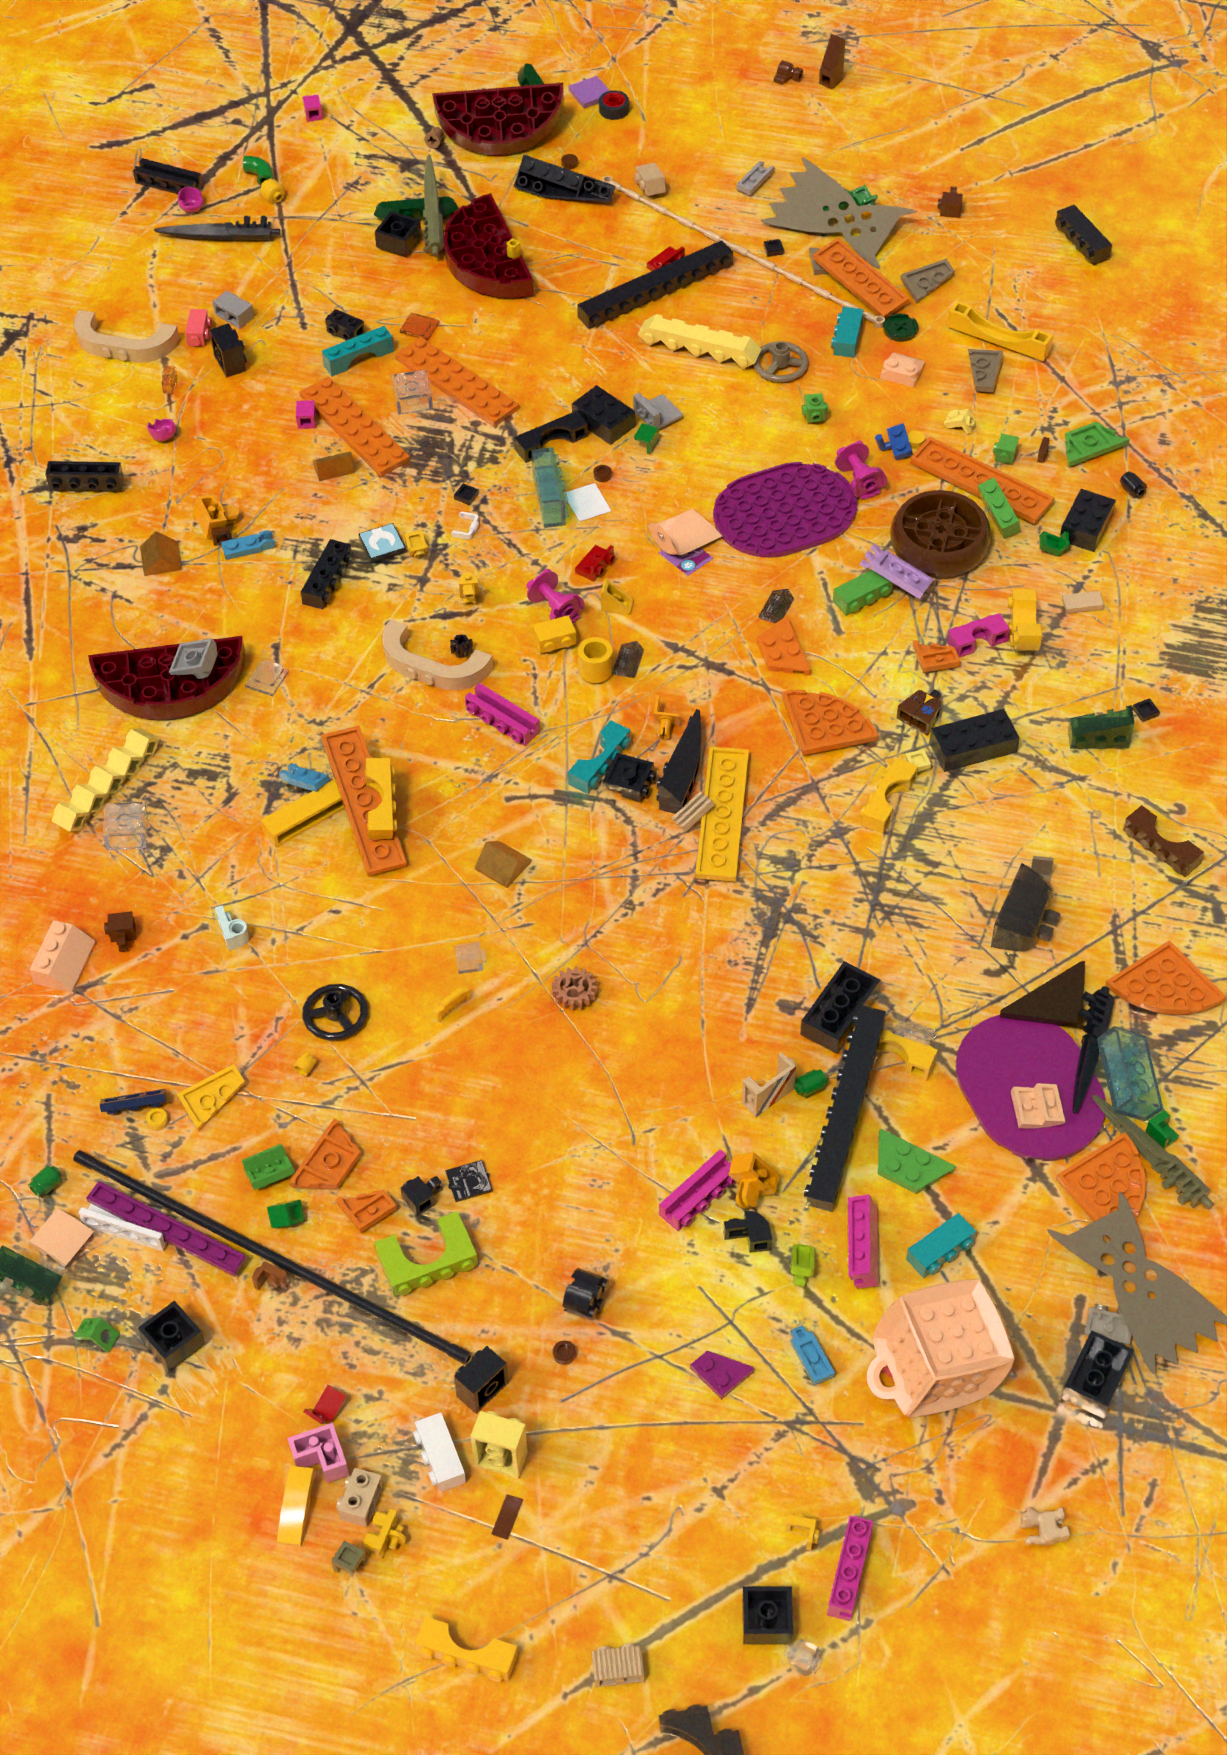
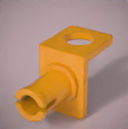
M656 695L654 723L660 724L657 737L663 740L664 734L665 740H668L670 738L671 725L680 726V714L659 712L660 695Z

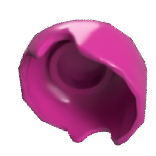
M193 187L182 188L178 193L179 207L188 213L200 211L203 206L201 191Z
M155 419L153 425L149 422L147 423V429L154 440L162 442L170 439L175 434L176 425L171 419Z

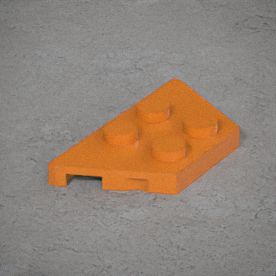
M784 617L757 637V645L769 671H783L793 674V671L805 672L807 676L811 675L810 666L788 617Z
M334 1118L290 1179V1187L338 1189L361 1156L360 1150L352 1143L350 1136L347 1132H344L337 1119Z

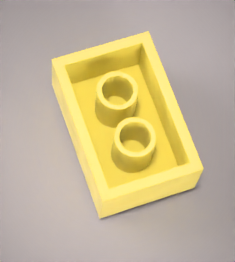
M480 1411L471 1433L474 1466L519 1479L528 1455L525 1424L515 1418L506 1419L500 1417L495 1412L488 1411L486 1413Z

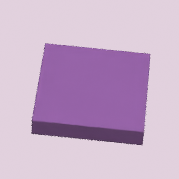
M598 76L569 85L570 93L583 108L598 104L600 96L609 91Z

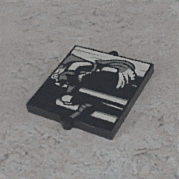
M482 1160L445 1170L449 1181L448 1188L452 1190L455 1202L492 1192L488 1179L489 1173H486Z

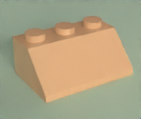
M53 920L29 969L33 983L73 993L96 941L72 924Z

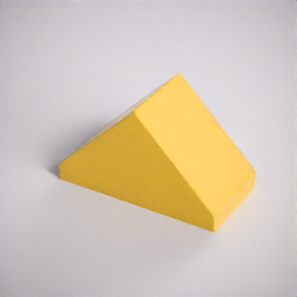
M604 579L601 591V612L630 614L633 598L609 579Z

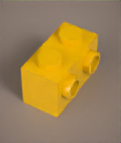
M569 615L533 624V638L540 654L576 645V631Z

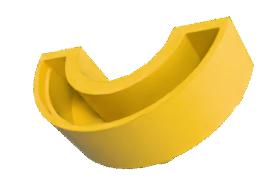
M1012 589V596L1008 597V608H1011V623H1008L1010 628L1009 646L1013 647L1015 651H1038L1041 646V625L1036 624L1037 599L1035 589Z

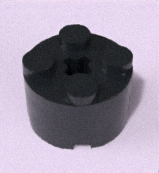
M577 1268L571 1276L575 1280L571 1285H567L564 1294V1311L587 1320H594L596 1313H600L603 1309L605 1300L602 1299L603 1292H606L609 1279Z

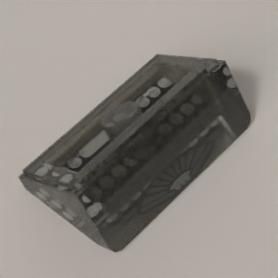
M789 589L773 590L758 617L775 624L783 619L794 600Z
M638 641L621 644L613 668V675L629 678L636 677L644 652Z

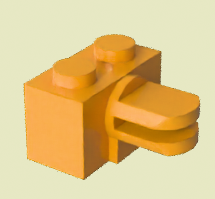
M214 494L196 497L193 513L206 538H212L211 528L226 527V524L237 523L239 509L235 505L222 506L221 502H217Z
M754 1152L733 1156L728 1174L739 1184L735 1201L742 1209L755 1207L760 1196L775 1194L780 1176Z

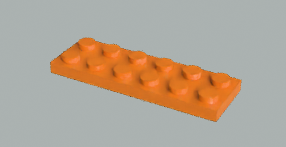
M839 237L813 254L814 261L878 316H883L886 319L909 303V297Z

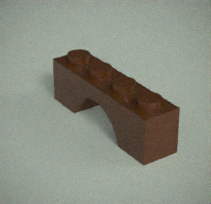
M1141 805L1126 818L1123 831L1129 837L1138 841L1145 849L1155 854L1159 860L1172 867L1175 872L1187 877L1201 864L1204 851L1189 840L1171 842L1162 838L1155 828L1157 816Z

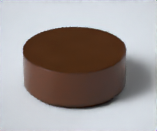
M566 154L561 158V165L565 169H574L578 165V158L574 154Z
M607 465L596 466L593 471L594 479L598 482L609 481L612 477L611 468Z
M560 1341L553 1347V1358L558 1364L568 1365L574 1361L576 1350L571 1342Z

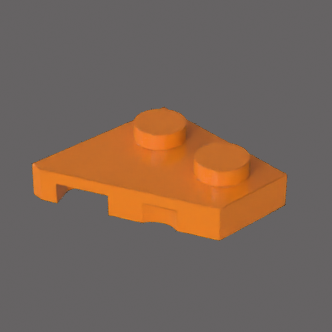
M913 640L912 646L923 673L960 666V659L955 647L941 646L935 643H931L928 646L919 644L918 640Z
M385 1190L373 1191L370 1194H356L355 1198L343 1199V1197H339L336 1199L337 1205L360 1233L397 1210V1205Z

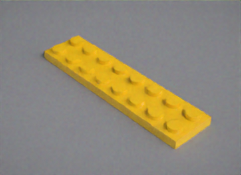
M709 747L704 795L710 798L715 805L701 819L696 879L736 882L749 750Z

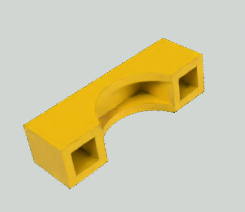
M897 757L893 764L890 763L888 765L885 777H881L877 784V790L875 792L872 791L870 794L868 805H864L861 809V826L881 834L885 832L891 822L893 808L887 803L886 799L896 792H909L917 778V765Z
M366 758V786L375 789L382 798L381 804L368 812V839H392L393 831H397V820L393 819L392 814L396 813V801H392V795H395V783H391V778L394 777V765H390V758Z
M883 1030L877 1052L886 1051L898 1055L905 1062L907 1074L927 1081L936 1062L938 1049L928 1044L913 1041L911 1038L896 1035L889 1030Z
M426 1616L415 1641L416 1652L421 1657L442 1660L443 1664L450 1667L458 1665L464 1667L471 1674L482 1673L488 1675L489 1679L496 1682H501L502 1680L509 1682L518 1657L516 1645L493 1639L487 1646L478 1650L460 1648L450 1637L448 1623Z

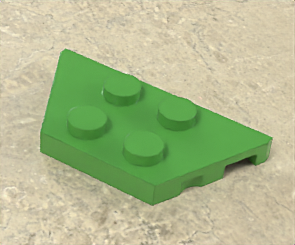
M1098 422L1067 432L1064 439L1068 466L1071 467L1129 444L1130 439L1126 436L1121 438L1115 435L1116 431L1106 428Z
M880 1129L878 1175L918 1194L925 1190L927 1186L937 1183L944 1175L954 1173L955 1165Z

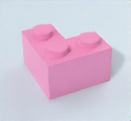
M333 1423L288 1438L296 1466L309 1467L320 1463L326 1483L349 1475Z

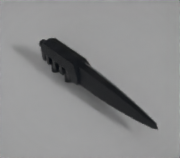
M244 216L243 224L236 221L235 225L232 222L177 225L154 229L157 233L233 241H272L273 235H280V229H273L271 221H268L267 224V216H261L260 224H257L256 221L250 224L251 217Z
M1106 986L1098 989L1093 994L1085 992L1082 996V999L1089 1002L1088 1006L1091 1008L1088 1010L1081 1008L1078 1013L1079 1016L1085 1019L1084 1022L1087 1023L1083 1027V1031L1087 1034L1082 1036L1081 1041L1082 1046L1074 1085L1073 1113L1079 1111L1098 1064L1104 1038L1107 1036L1115 998L1109 993L1110 989Z

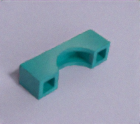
M382 326L322 350L323 365L332 377L347 371L352 360L362 353L371 352L379 358L394 352L392 335L385 326Z
M610 720L600 732V745L604 751L593 759H578L568 771V785L586 794L595 789L603 775L607 774L616 753L621 754L624 749L629 748L632 742L630 729Z

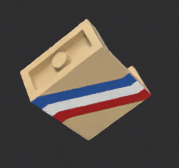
M781 1052L778 1054L777 1076L760 1087L750 1076L743 1080L742 1104L755 1117L794 1090L795 1062Z

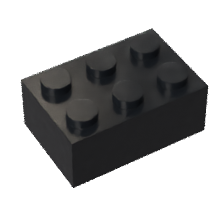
M598 385L572 403V412H579L588 423V430L610 445L635 427V410Z
M1080 489L1062 524L1060 536L1066 531L1069 533L1071 545L1095 552L1113 516L1116 500Z
M1091 1330L1064 1386L1061 1399L1105 1418L1131 1363L1134 1349Z

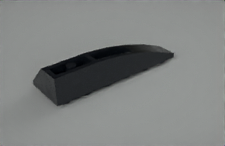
M523 155L513 187L544 198L611 202L616 186Z
M696 709L693 716H690L688 726L684 730L669 763L666 762L664 765L663 777H659L656 788L659 791L656 801H659V810L676 814L687 804L694 787L701 756L702 726L701 714L698 709Z

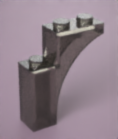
M691 1705L687 1710L682 1711L670 1709L659 1715L660 1733L686 1740L704 1755H744L739 1730L723 1729L714 1735L708 1705Z

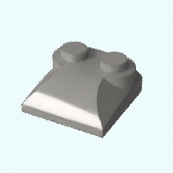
M209 638L180 643L169 673L171 675L194 674L198 679L208 677L218 654L215 641Z

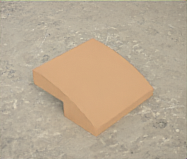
M1037 1083L1034 1088H1012L1011 1096L1019 1128H1043L1065 1123L1056 1084Z
M56 1209L32 1237L29 1244L43 1255H49L63 1267H66L94 1231L69 1214Z

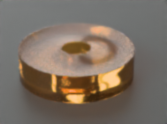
M167 365L162 375V391L164 394L173 395L177 385V369L175 366Z

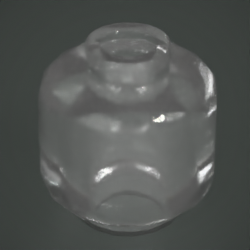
M798 1639L794 1644L789 1643L784 1654L787 1657L788 1668L803 1676H809L812 1673L816 1674L823 1660L820 1648L804 1639Z

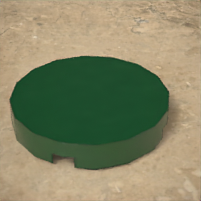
M893 314L884 321L883 332L891 340L897 342L909 341L917 335L918 323L915 318H910L907 314Z

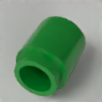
M813 1069L795 1078L794 1089L798 1095L807 1097L822 1090L827 1085L826 1076L821 1069Z
M46 1165L31 1179L28 1187L37 1197L46 1196L61 1182L60 1177L62 1175L55 1166L49 1167Z

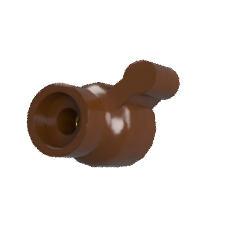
M782 60L773 81L782 85L790 77L793 80L800 81L803 69L799 67L794 68L792 63Z

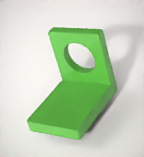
M84 1318L73 1338L76 1340H92L105 1352H109L118 1338L119 1332L102 1318ZM104 1330L110 1333V1340L107 1343H103L101 1340V1333Z

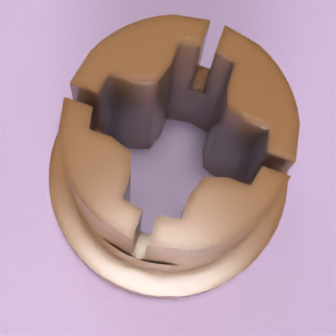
M433 127L426 134L424 140L427 146L437 148L440 145L444 135L440 127Z

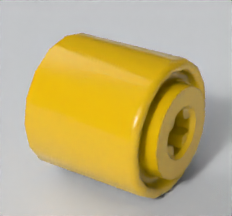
M592 637L580 643L578 647V668L582 679L590 683H601L611 677L613 672L612 646L607 640Z

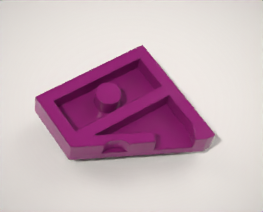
M706 1351L690 1364V1369L721 1400L754 1373L752 1366L710 1351Z

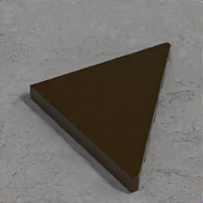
M1085 961L1077 963L1001 1009L1000 1017L1081 1028L1083 1018L1078 1013L1083 1008L1082 996L1084 994Z

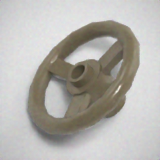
M777 341L760 347V354L753 364L755 371L762 378L772 382L783 383L801 377L807 370L809 360L806 353L799 346L790 342ZM790 350L799 355L800 359L790 357ZM769 351L772 354V364L765 371L760 365V357ZM789 364L800 367L792 374L773 375L778 368H784Z

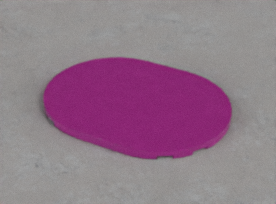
M791 462L743 476L728 484L727 488L722 493H719L716 498L713 520L716 530L722 535L721 538L734 549L756 557H782L830 542L841 536L854 521L857 511V498L851 491V484L840 473L826 469V466L816 463L810 465L802 464V462Z
M997 1015L977 1024L962 1040L956 1058V1077L959 1087L986 1134L997 1145L1003 1146L1011 1151L1012 1154L1025 1159H1042V1161H1055L1071 1157L1092 1143V1140L1100 1132L1105 1114L1091 1096L1097 1095L1105 1101L1102 1086L1095 1074L1077 1113L1072 1111L1075 1078L1081 1050L1071 1036L1058 1025L1003 1018ZM1037 1083L1056 1084L1065 1123L1043 1128H1019L1011 1096L1012 1088H1034Z

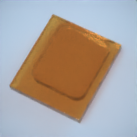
M411 312L399 331L402 334L417 338L421 336L428 341L440 322L437 319Z

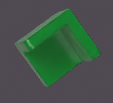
M642 423L634 435V440L647 444V454L652 453L659 441V428Z
M1165 1110L1148 1121L1145 1131L1164 1149L1179 1138V1135L1168 1125L1170 1114Z
M301 1199L281 1202L267 1207L272 1228L291 1226L305 1221Z

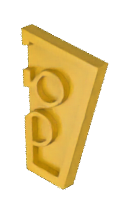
M235 1064L177 1093V1097L197 1131H199L245 1085V1081Z

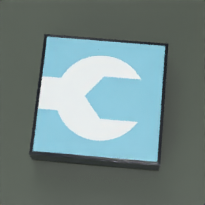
M393 523L358 534L371 563L406 553V547Z

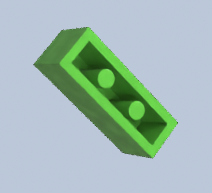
M992 478L979 484V496L1003 538L1005 539L1021 531L1019 520L996 479Z
M870 570L835 588L833 602L847 616L882 597L888 596L892 593L893 582Z

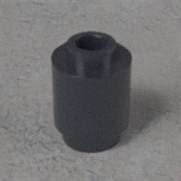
M1128 471L1120 478L1121 486L1133 498L1141 497L1145 494L1147 485L1135 473Z

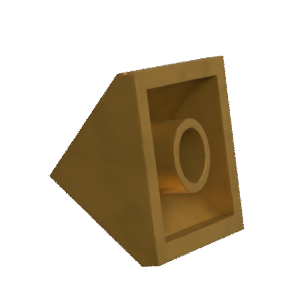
M351 451L312 460L319 481L354 473Z
M155 531L140 546L144 576L181 570L176 540Z
M489 841L483 847L475 865V870L508 888L532 861L501 841Z

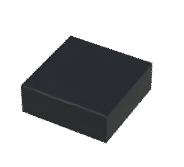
M780 239L764 241L763 246L767 257L784 255Z
M463 483L454 494V499L471 505L478 496L479 489Z
M1150 698L1133 704L1132 707L1142 722L1158 717L1160 711Z

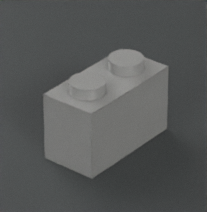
M225 291L213 301L214 314L239 329L254 318L252 305L228 291Z

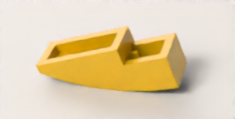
M290 1465L278 1529L277 1543L301 1547L315 1479L313 1468Z

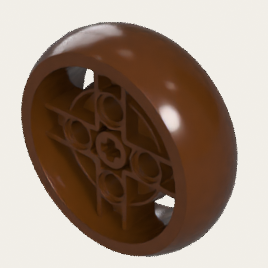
M932 490L917 494L901 505L892 520L890 538L897 557L931 578L944 579L963 575L971 571L982 561L991 542V529L986 514L972 499L952 491Z

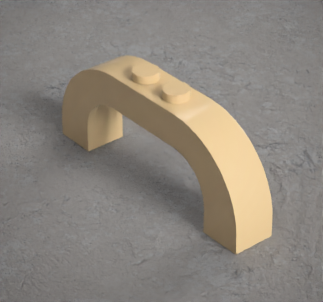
M78 310L74 319V327L79 345L88 353L100 357L131 362H151L168 355L176 347L180 339L178 327L175 325L161 323L153 336L136 340L95 332L98 326L95 312Z
M390 619L384 628L382 640L387 663L396 672L410 679L445 690H464L481 683L493 669V655L476 649L466 662L456 666L444 665L413 654L403 648V645L409 638L406 624Z

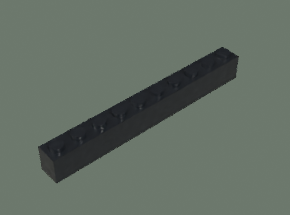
M722 240L577 304L578 318L588 329L598 326L733 265V251Z
M861 1005L859 1013L855 1012L852 1024L855 1025V1029L849 1032L847 1043L850 1044L849 1050L845 1049L842 1057V1062H845L844 1068H839L837 1081L840 1082L838 1088L834 1087L831 1100H834L833 1107L829 1106L826 1114V1119H829L828 1125H823L820 1136L823 1139L822 1146L818 1145L815 1153V1158H818L817 1164H812L809 1175L812 1178L811 1185L807 1184L804 1192V1197H807V1206L833 1212L885 1024L886 1011Z

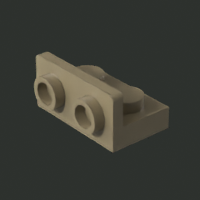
M1095 1304L1094 1308L1089 1307L1084 1334L1089 1335L1092 1330L1116 1342L1130 1345L1132 1334L1120 1309H1117V1313L1108 1311V1307Z

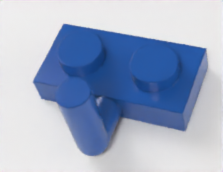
M904 423L887 428L889 442L884 443L881 434L875 436L879 450L885 451L892 448L895 460L913 455Z

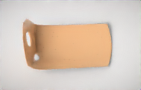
M693 509L660 523H650L647 525L659 548L663 549L664 553L683 555L722 537L706 519Z

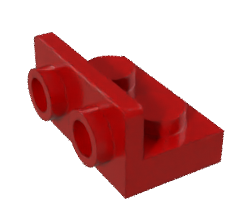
M669 246L647 262V269L653 271L685 257V248L680 247L676 250Z
M594 545L575 567V573L594 582L598 576L604 573L605 568L613 563L615 559L614 546L610 545L607 549Z

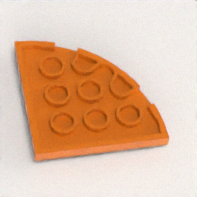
M806 690L782 691V699L802 755L878 741L879 735L872 722L868 718L866 719L859 712V709L851 703L824 692L816 694L806 693Z
M1170 940L1106 981V986L1123 1000L1142 1009L1163 1014L1198 1013L1216 1007L1226 1000V996Z
M1125 1132L1056 1176V1180L1093 1222L1119 1208V1192L1125 1196L1136 1220L1143 1204L1146 1189L1145 1170L1138 1156L1139 1152Z

